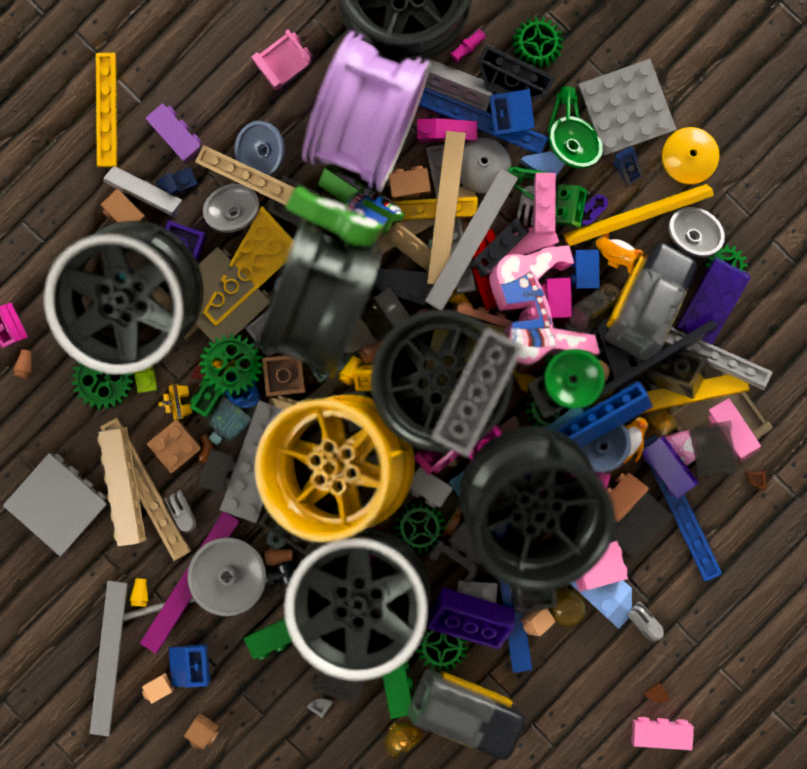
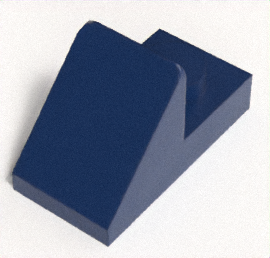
M632 146L614 155L616 160L613 163L628 187L644 178L635 149Z
M191 167L174 174L168 172L156 181L159 189L173 196L198 186Z

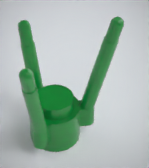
M574 87L560 88V93L556 96V103L549 122L548 132H550L554 124L560 101H562L561 104L566 105L567 122L570 121V108L572 104L574 105L575 117H580L577 103L578 95H575L576 89Z
M516 166L510 167L508 173L518 178L513 188L534 200V195L517 184H521L524 178L534 180V176L529 174L547 172L523 169Z

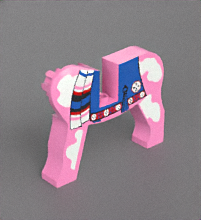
M569 245L543 248L531 255L513 254L506 256L490 272L489 281L499 311L526 308L521 312L519 322H513L504 329V335L507 334L508 339L523 346L516 360L518 363L533 364L545 354L557 355L568 349H581L595 357L600 354L595 335L553 329L550 308L543 289L538 282V279L549 269L554 268L564 271L574 264Z

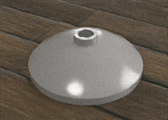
M480 137L477 138V141H467L464 145L460 183L472 192L487 193L500 169L508 172L511 167V160L506 149L500 143L490 138ZM481 159H486L487 163L483 164Z
M229 184L215 190L207 198L203 207V216L209 227L218 232H236L253 222L259 212L260 202L253 189L242 184Z
M696 207L682 208L674 213L669 222V233L673 242L687 254L696 257H709L717 253L724 243V230L720 222L703 209Z

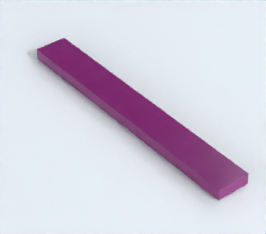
M223 512L202 546L215 539L231 538L241 521ZM189 566L140 642V644L156 654L193 598L188 585Z

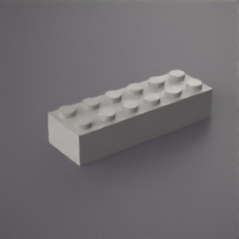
M486 328L432 439L469 456L523 348L522 345Z
M262 401L258 402L223 499L221 511L254 523L259 522L265 504L260 496L256 481V454L265 430L284 409Z

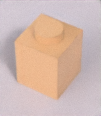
M535 605L520 619L524 625L523 629L525 632L534 636H541L556 622L548 608Z
M166 673L142 686L144 689L142 690L143 696L147 701L150 700L151 704L175 690Z

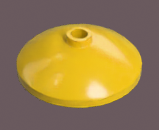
M694 127L680 129L674 132L664 144L662 150L663 166L666 172L680 183L689 185L701 183L707 180L718 166L719 149L717 143L709 133L702 129ZM691 150L696 152L695 157L690 155Z

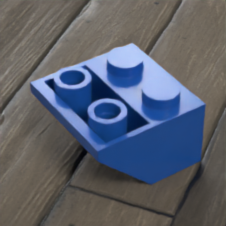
M530 89L490 95L495 135L535 128Z
M208 644L169 647L172 686L189 688L209 685Z

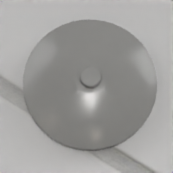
M225 537L206 543L194 555L188 569V585L195 601L206 611L220 616H233L245 612L259 600L265 587L266 569L260 554L250 544L237 538Z

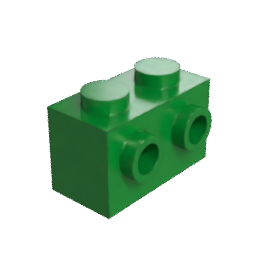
M558 185V190L555 194L556 224L581 228L588 190L577 185Z
M209 380L201 382L200 386L202 388L199 393L193 395L190 401L192 403L190 408L206 418L210 417L222 397V390L219 389L215 393L214 385L208 388Z

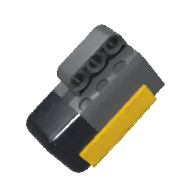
M659 242L654 244L643 257L640 256L631 274H629L608 320V331L605 339L612 345L641 360H647L657 354L664 345L697 270L696 261L665 243Z
M430 669L425 670L407 713L413 725L500 760H506L511 757L526 722L524 715L510 698L440 670L437 673Z

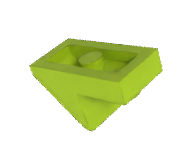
M153 364L142 370L132 372L135 375L138 393L158 390Z

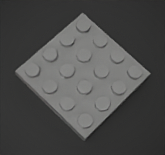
M651 59L578 85L592 126L602 141L603 156L676 131Z

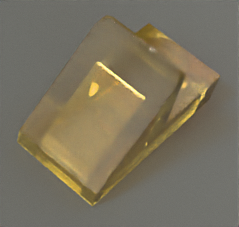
M664 409L641 414L658 437L667 435L679 426L677 420Z

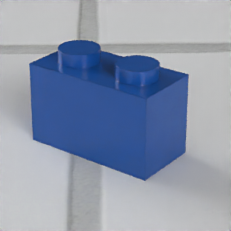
M575 250L574 255H572L574 264L571 267H574V274H571V286H574V290H598L600 288L599 250Z

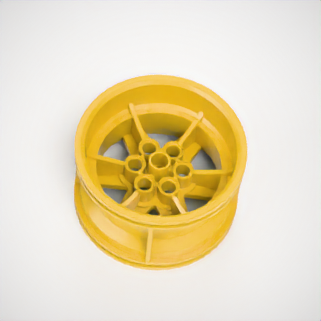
M353 394L304 401L281 412L265 430L258 446L255 462L258 490L268 511L288 531L302 538L314 541L343 539L388 519L405 501L412 486L415 471L413 446L402 440L388 428L379 415L373 399ZM342 417L357 423L363 429L347 439ZM316 420H319L322 429V442L320 445L300 439L303 432ZM330 442L334 445V451H331L329 448ZM375 447L379 454L381 467L366 461V457ZM348 448L352 451L351 458L347 455ZM316 456H319L321 459L320 465L316 462ZM294 458L314 470L313 475L302 490L296 478ZM352 468L356 470V477L351 474ZM321 475L325 478L324 484L320 481ZM338 481L343 484L342 490L338 488ZM358 485L377 488L374 497L362 509ZM331 492L335 495L339 504L340 515L327 513L314 504Z

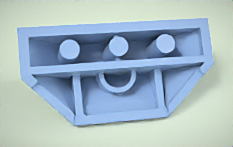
M623 580L579 592L618 629L629 619L627 614L632 609V588ZM576 581L571 583V585L578 591Z

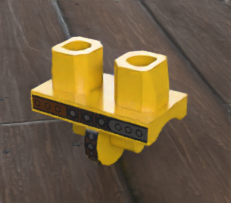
M178 384L168 386L169 393L163 394L164 402H159V407L165 406L166 413H171L172 406L174 420L182 419L184 416L192 414L191 405H181L180 398L189 396L188 386H178Z

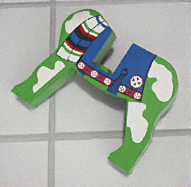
M329 165L324 169L318 185L343 201L345 205L315 196L305 188L298 186L292 191L285 207L312 223L334 231L340 235V240H343L346 245L351 246L373 245L381 233L385 234L390 230L393 222L402 221L405 216L403 211L392 200L367 188L334 165Z

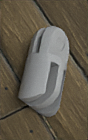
M527 186L524 188L526 191L534 195V186ZM521 192L517 218L520 220L522 210H525L523 226H527L529 212L533 211L531 227H534V200Z
M179 490L176 494L174 493L170 497H166L164 500L178 528L183 532L193 531L197 524L196 518L182 491Z
M637 602L628 612L627 616L649 641L656 642L661 640L664 635L662 626L641 602Z

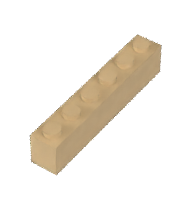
M123 427L100 431L98 444L102 450L101 462L105 468L104 481L108 486L107 499L111 504L112 511L110 516L115 528L114 539L118 546L141 543L146 540L128 429Z

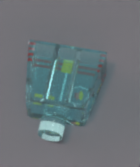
M223 397L209 422V425L215 429L209 439L216 445L224 437L232 441L251 424L252 417L229 399Z

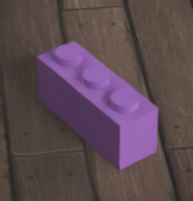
M162 103L146 117V120L184 163L187 164L200 152L202 141L196 134L191 135L187 131L189 127L183 120L178 121L175 115L177 113L170 105L166 107Z

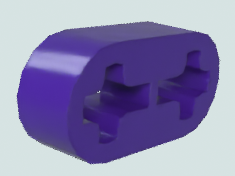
M595 195L585 205L583 213L586 214L589 210L592 213L588 217L590 220H582L581 225L587 226L591 224L606 209L608 199L604 195ZM595 199L598 201L600 199L603 200V207L599 206L594 210L592 207L596 204Z

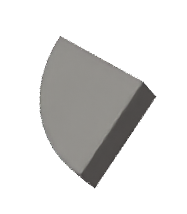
M317 698L311 701L306 708L323 718L333 701L328 698Z

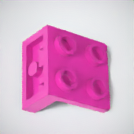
M423 449L414 457L429 475L433 471L437 474L461 453L452 450L442 458L440 451Z

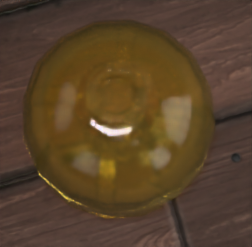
M571 588L561 589L556 592L548 604L549 612L554 620L563 627H574L580 624L587 613V603L584 597L578 591Z
M395 722L388 728L390 732L385 737V748L392 759H397L401 757L399 755L401 751L407 753L421 741V737H424V735L417 726L410 722L400 724Z

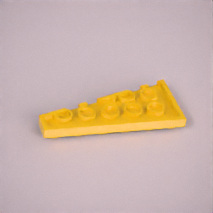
M262 206L229 264L231 267L234 264L238 267V277L242 281L250 280L255 286L217 321L207 311L211 305L214 307L222 306L225 298L222 293L214 292L203 313L215 326L222 322L286 263L294 240ZM240 271H241L248 279H243V278H241V276H240ZM223 275L220 281L224 283L225 292L228 294L236 293L239 289L238 282L235 279L225 280L227 276ZM234 281L237 284V289L234 292L227 291V282ZM220 294L223 298L222 303L214 305L212 302L216 295Z

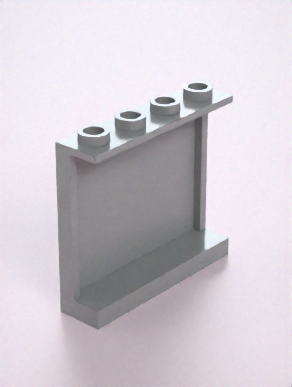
M48 453L3 506L61 557L70 550V546L110 503L103 492H97L92 488L94 486L92 482L86 478L83 480L78 475L79 471L71 465L68 467L64 463L65 459L60 454Z

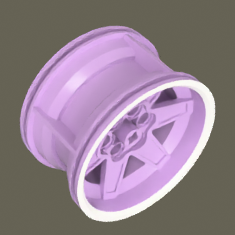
M351 31L343 41L318 97L304 143L303 162L309 163L311 161L313 166H316L319 162L326 165L337 164L360 173L361 179L369 182V188L373 189L376 185V191L381 192L389 179V174L394 169L414 120L428 79L431 62L426 60L422 64L423 59L420 57L416 61L406 59L401 63L380 56V53L373 45L365 42L364 35L360 34L358 36L356 32Z

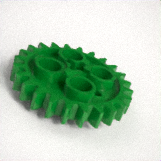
M223 334L221 341L215 337V344L209 342L210 349L204 347L203 351L207 355H201L200 359L204 361L199 363V366L204 368L200 370V374H206L203 381H210L208 388L214 385L215 393L220 389L222 390V396L227 391L230 397L233 392H236L237 396H239L240 390L247 393V386L253 389L252 381L258 383L259 379L256 376H261L262 374L258 369L263 367V364L258 363L262 360V356H256L259 353V349L253 350L254 343L248 345V338L241 341V335L234 339L233 334L230 335V339H227ZM232 348L236 351V354L228 355L226 350ZM240 354H244L243 357L235 362L234 368L231 366L227 369L228 363L232 364ZM219 361L223 366L217 369L212 366V363ZM247 362L250 367L243 369L240 367V363ZM225 371V373L221 377L218 376L220 373ZM233 375L236 380L228 382L226 376Z
M77 360L80 366L73 367L77 374H71L72 377L76 378V381L71 382V384L77 385V388L73 390L74 392H80L77 398H85L83 404L91 402V408H94L97 404V408L100 410L103 405L106 409H109L110 404L113 407H117L116 401L124 403L122 396L129 397L126 391L133 390L129 383H135V381L130 379V376L134 375L132 372L120 374V380L115 382L112 379L113 373L106 374V372L90 368ZM91 375L94 382L91 386H88L85 380ZM100 375H106V382H101ZM99 384L96 392L93 393L92 390ZM103 387H107L109 389V395L107 397H103L101 395V390Z

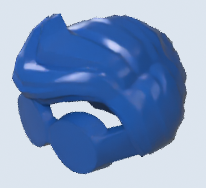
M231 376L228 382H234L236 380L235 376ZM253 381L254 388L251 389L247 386V393L240 390L239 396H237L236 392H233L230 397L226 391L228 399L233 404L242 408H251L257 405L261 395L257 383Z

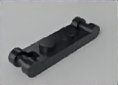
M517 217L469 263L472 268L475 267L479 271V275L482 278L530 232L520 224L521 221ZM513 229L519 233L516 237L511 232ZM482 259L487 263L486 266L480 262Z

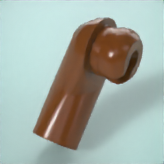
M208 433L199 437L203 445L201 454H198V460L201 463L210 461L215 451Z

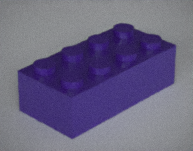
M714 257L680 316L677 327L690 334L713 320L716 324L715 332L702 339V341L712 345L751 278L750 275Z
M447 588L441 589L428 612L427 629L498 650L515 628V609Z

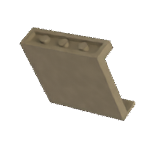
M218 247L199 264L203 279L204 297L200 315L195 323L214 344L215 337L221 341L223 334L227 339H230L231 334L235 338L271 303L269 301L271 296L264 289L262 291L256 289L217 326L206 317L203 311L214 292L222 293L225 298L222 306L214 307L211 305L207 311L217 321L255 286L250 280L242 281L238 277V267L235 264L232 267L229 266L232 256L225 248L220 250ZM240 271V276H241V278H243V279H248V278ZM223 275L227 276L225 280L235 279L238 282L239 289L236 293L228 294L225 292L224 283L220 281ZM234 281L226 283L227 291L234 292L237 289V284ZM217 294L212 303L214 305L221 304L223 301L222 296Z
M722 372V373H720V374H719L718 376H716V377L723 376V375H728V374ZM745 392L675 406L669 410L671 413L667 417L678 432L690 429L694 437L701 433L706 435L708 443L700 447L702 455L697 458L706 472L713 471L732 457L729 452L730 446L727 442H722L718 435L720 431L716 426L713 427L708 420L709 409L729 398L756 439L773 428L769 422L764 420Z

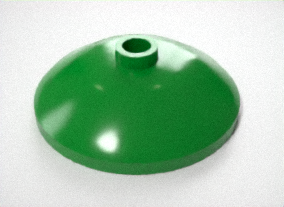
M570 116V121L567 122L566 117L558 119L550 129V146L555 155L567 165L575 168H588L600 159L603 150L602 141L594 127L588 122Z
M568 349L560 352L550 361L545 372V385L549 395L555 402L567 408H582L590 405L599 397L604 387L605 376L600 362L594 355L581 349ZM571 376L576 377L575 383L570 382Z

